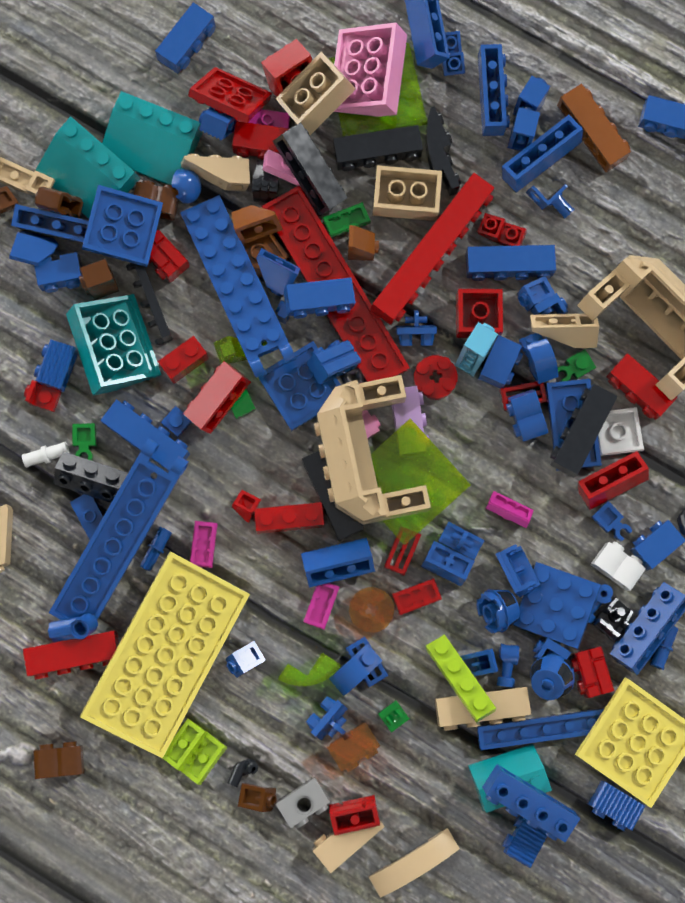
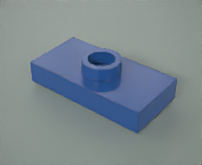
M84 494L71 501L70 504L90 540L101 522L103 514L94 497Z

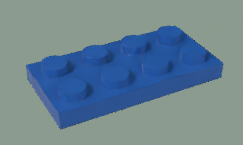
M590 379L545 384L553 449L555 446L560 447L563 441L560 439V436L565 427H570L573 421L570 419V416L575 407L579 408L583 401L580 400V397L585 388L589 389L591 387ZM598 436L582 468L602 466Z

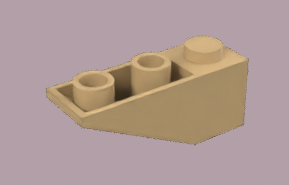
M188 154L184 156L181 162L182 168L194 171L199 177L223 190L246 191L250 185L249 159H242L241 156L222 158L220 155L202 157L198 154Z

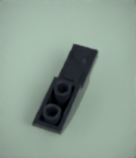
M435 106L430 108L425 135L427 161L430 170L442 171L443 182L449 196L458 193L461 180L458 173H454L451 167L453 162L448 153L452 144L451 135L443 127L444 120L440 112L437 113Z

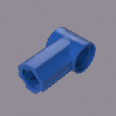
M87 613L80 617L52 621L49 623V638L53 642L75 638L84 639L97 630L98 621L94 615ZM81 622L86 625L87 630L82 628Z

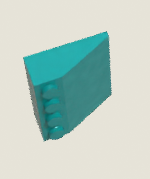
M121 91L113 107L102 144L134 172L166 185H172L174 173L178 169H184L181 167V162L184 156L194 154L203 131L200 132L201 123Z
M71 116L56 132L36 168V171L55 179L53 188L81 198L83 200L81 212L88 218H90L98 185L129 193L136 182L141 179L128 165Z
M134 294L73 304L66 313L93 396L113 392L162 375Z

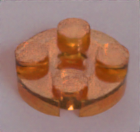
M374 587L361 589L350 602V618L353 624L364 632H379L385 629L393 619L394 603L389 594L381 589ZM370 603L372 606L378 607V610L375 611V616L365 612L368 609L367 605Z

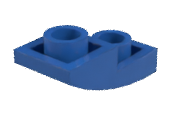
M460 31L445 32L450 58L442 62L444 76L465 74Z

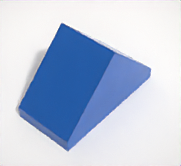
M493 648L460 656L474 677L498 671Z

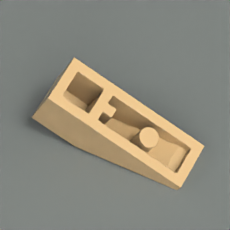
M586 314L530 315L532 332L573 348H597L599 334L598 318L592 321Z
M380 820V826L335 836L334 832L327 836L322 834L314 841L315 847L313 852L327 870L332 873L383 829L384 824Z

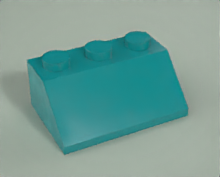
M534 744L468 765L482 809L486 813L505 807L501 803L495 805L487 800L486 793L482 788L496 764L544 793L552 791L545 768Z

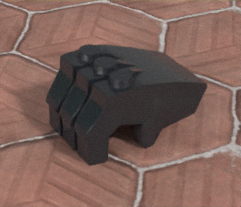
M257 160L252 180L253 201L268 203L277 198L279 180L277 176L263 171V161Z
M615 597L598 613L592 624L613 641L629 625L633 611Z

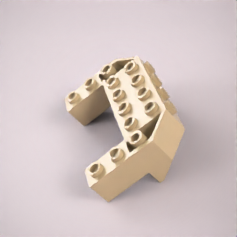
M630 255L596 285L577 306L593 321L620 297L681 359L656 384L670 400H673L685 389V284L660 259Z
M402 375L359 384L357 380L335 387L317 413L318 422L314 423L316 436H321L322 444L318 445L320 456L326 459L327 466L323 467L325 480L330 479L331 488L328 489L330 502H335L336 508L362 525L429 511L431 508L426 485L382 494L381 487L378 488L362 412L364 410L404 403L406 393Z

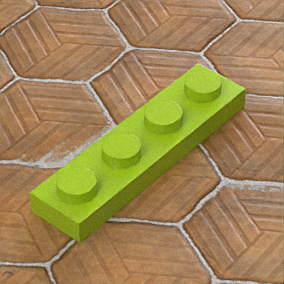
M445 634L426 645L427 652L476 723L496 711L495 705Z

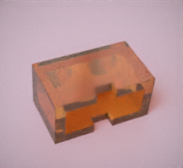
M366 722L350 731L351 736L344 740L341 736L326 746L341 772L345 769L347 772L353 770L359 765L357 761L363 757L369 759L378 753L377 748L380 747V744Z

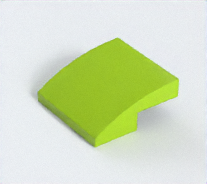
M187 719L173 738L163 759L175 769L184 773L197 785H201L225 752L227 746L192 720Z

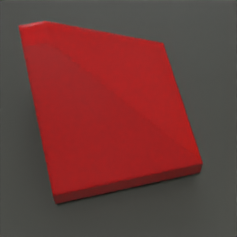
M241 490L232 504V508L249 523L254 515V509H257L261 499Z

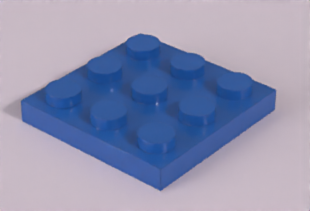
M98 185L82 250L147 267L163 203Z
M314 341L294 352L296 360L286 364L284 359L265 369L266 373L258 377L291 432L317 417V413L333 389L341 385L337 378L318 384L313 376L314 373L307 366V361L312 357L311 353L318 349Z
M536 562L533 570L541 587L523 596L519 607L520 616L513 626L578 650L601 584Z

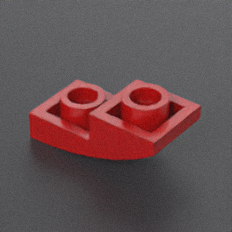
M485 213L477 233L503 246H521L527 230L526 228L506 223L504 218Z

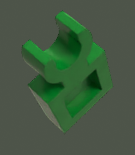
M586 349L568 358L565 361L568 365L567 367H558V373L564 372L566 374V378H563L560 382L569 381L571 375H574L577 380L597 368Z
M95 423L72 424V446L79 447L75 454L76 456L81 457L82 454H88V460L93 461L94 456L90 451V447H96Z

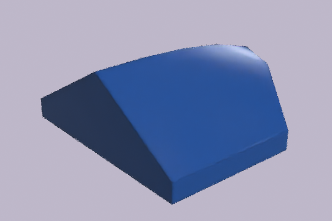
M29 231L17 232L9 259L40 266L44 259L55 252L58 243L54 238Z

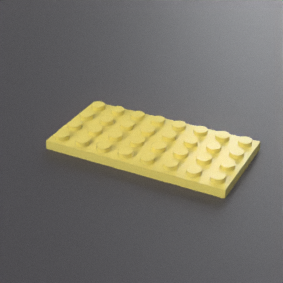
M169 552L84 707L80 718L163 758L250 594L186 559Z

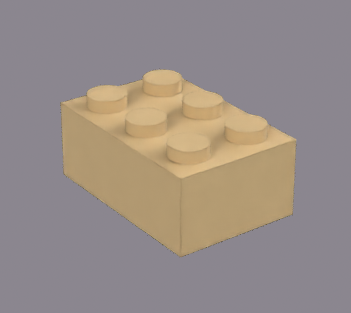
M320 52L277 96L276 100L295 123L299 124L301 122L309 135H311L356 88L334 63Z
M377 165L372 216L437 221L442 171Z

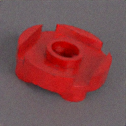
M432 355L424 358L417 364L413 381L414 385L418 387V392H422L424 396L431 400H440L447 397L454 390L458 381L456 367L448 357ZM433 372H437L442 377L439 378L438 383L429 378L433 375Z

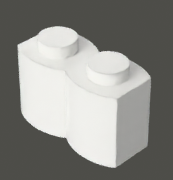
M617 542L605 543L590 565L622 589L631 591L646 569L642 566L643 562L634 555L630 557L624 553V547Z

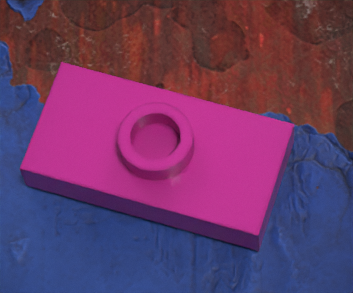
M261 109L248 123L289 128L290 115L284 112Z
M495 491L491 494L486 509L525 528L530 523L534 511Z
M195 521L190 556L191 563L199 567L213 568L218 523Z
M330 583L316 586L303 622L325 630L340 587Z

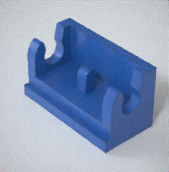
M434 541L421 567L462 586L469 575L474 560Z
M513 545L496 553L517 596L522 597L541 587L521 546Z

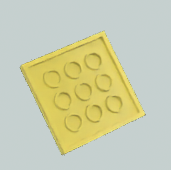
M624 678L575 755L652 808L685 756V719L631 680Z

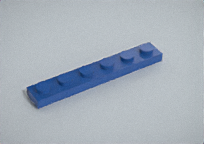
M604 708L477 726L480 750L586 736Z

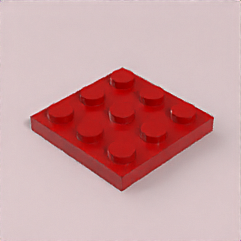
M216 67L195 83L188 93V97L193 98L197 103L206 104L219 113L228 114L234 117L236 121L248 123L270 101L272 95L271 92Z

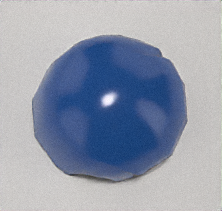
M186 169L176 170L172 178V187L176 188L179 192L176 198L180 199L184 204L196 201L201 192V181L198 174Z

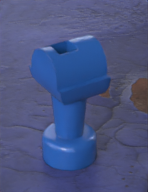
M601 585L588 624L591 625L595 620L593 615L602 604L609 603L612 600L613 589L609 585Z
M501 643L499 658L502 661V677L499 676L497 678V686L515 688V679L511 678L513 665H518L519 645H505Z

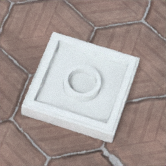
M637 407L610 411L598 434L601 457L644 451Z

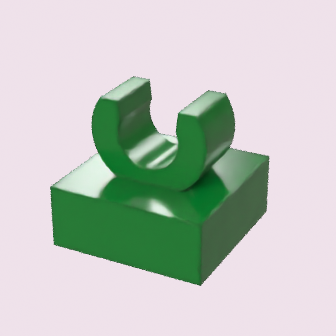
M396 700L378 713L391 733L410 719Z

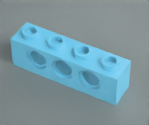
M478 322L465 342L455 366L474 377L498 335L495 329L486 323L482 325Z

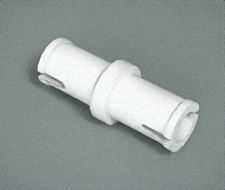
M65 441L49 447L45 445L39 450L22 454V460L27 468L43 462L46 464L51 463V460L61 457L63 451L70 453Z

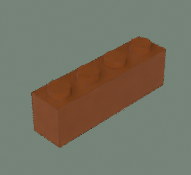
M581 83L560 97L557 104L558 108L565 117L570 115L583 128L582 141L605 172L610 171L627 160L631 153L628 142L620 137L617 127L607 119L604 109L596 104L589 89H585Z

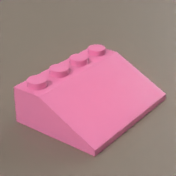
M397 23L339 30L334 65L351 82L356 90L334 112L376 117L397 115L407 34Z

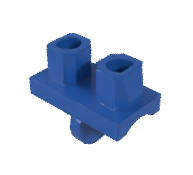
M418 310L413 311V317H405V323H413V325L396 326V333L401 346H412V334H420V345H433L434 334H437V327L435 325H419V323H427V316H419Z
M449 521L438 540L439 543L472 560H475L485 541Z
M327 696L320 705L327 712L325 716L321 719L313 713L306 721L312 729L311 733L321 741L327 734L333 738L337 732H340L342 735L346 733L342 726L347 721L343 714L348 708L340 701H335Z

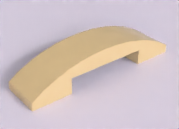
M0 157V182L32 196L36 195L39 187L51 188L55 179L36 170L35 172Z
M446 828L428 839V842L368 877L381 898L428 872L460 848L449 829Z

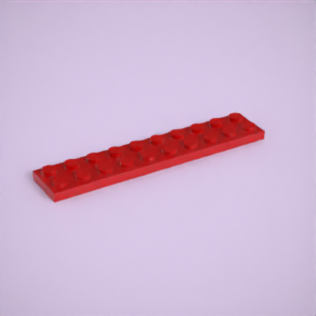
M300 186L263 205L262 208L276 213L283 230L276 233L295 265L300 268V273L306 282L352 278L356 301L354 307L347 313L339 314L337 311H332L326 316L341 341L349 340L353 345L354 351L357 352L361 359V363L357 367L365 381L369 382L398 376L410 370L408 363L380 317L370 311L372 304Z

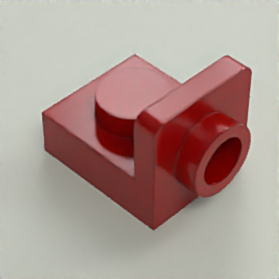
M32 380L31 384L27 385L24 397L29 405L55 412L62 392Z

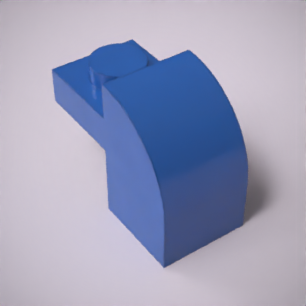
M535 333L519 339V344L522 345L521 349L528 358L530 372L538 384L559 377L556 358L547 338L543 339L540 334Z
M366 644L334 673L329 680L345 696L383 660Z

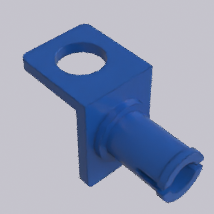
M566 184L559 188L548 200L535 186L526 191L527 195L542 210L548 205H552L564 219L575 210L561 196L562 192L568 187Z

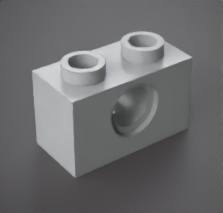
M313 777L278 800L276 806L289 827L296 826L298 829L309 821L307 817L313 813L319 815L327 810V804L330 803V799L316 777ZM301 798H307L310 800L311 806L307 810H301L298 807V801Z

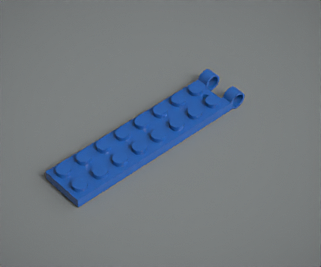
M220 195L180 212L255 378L266 373L259 357L277 349L280 350L286 364L296 360L291 345L285 336L247 252L234 230V225ZM267 341V345H261L262 342Z
M150 438L146 441L50 609L49 613L63 620L80 617L87 613L94 615L98 621L179 478L187 468L189 461L178 456L170 471L166 472L150 462L159 444ZM153 472L157 474L156 479L151 476ZM81 622L82 628L87 630L86 625Z

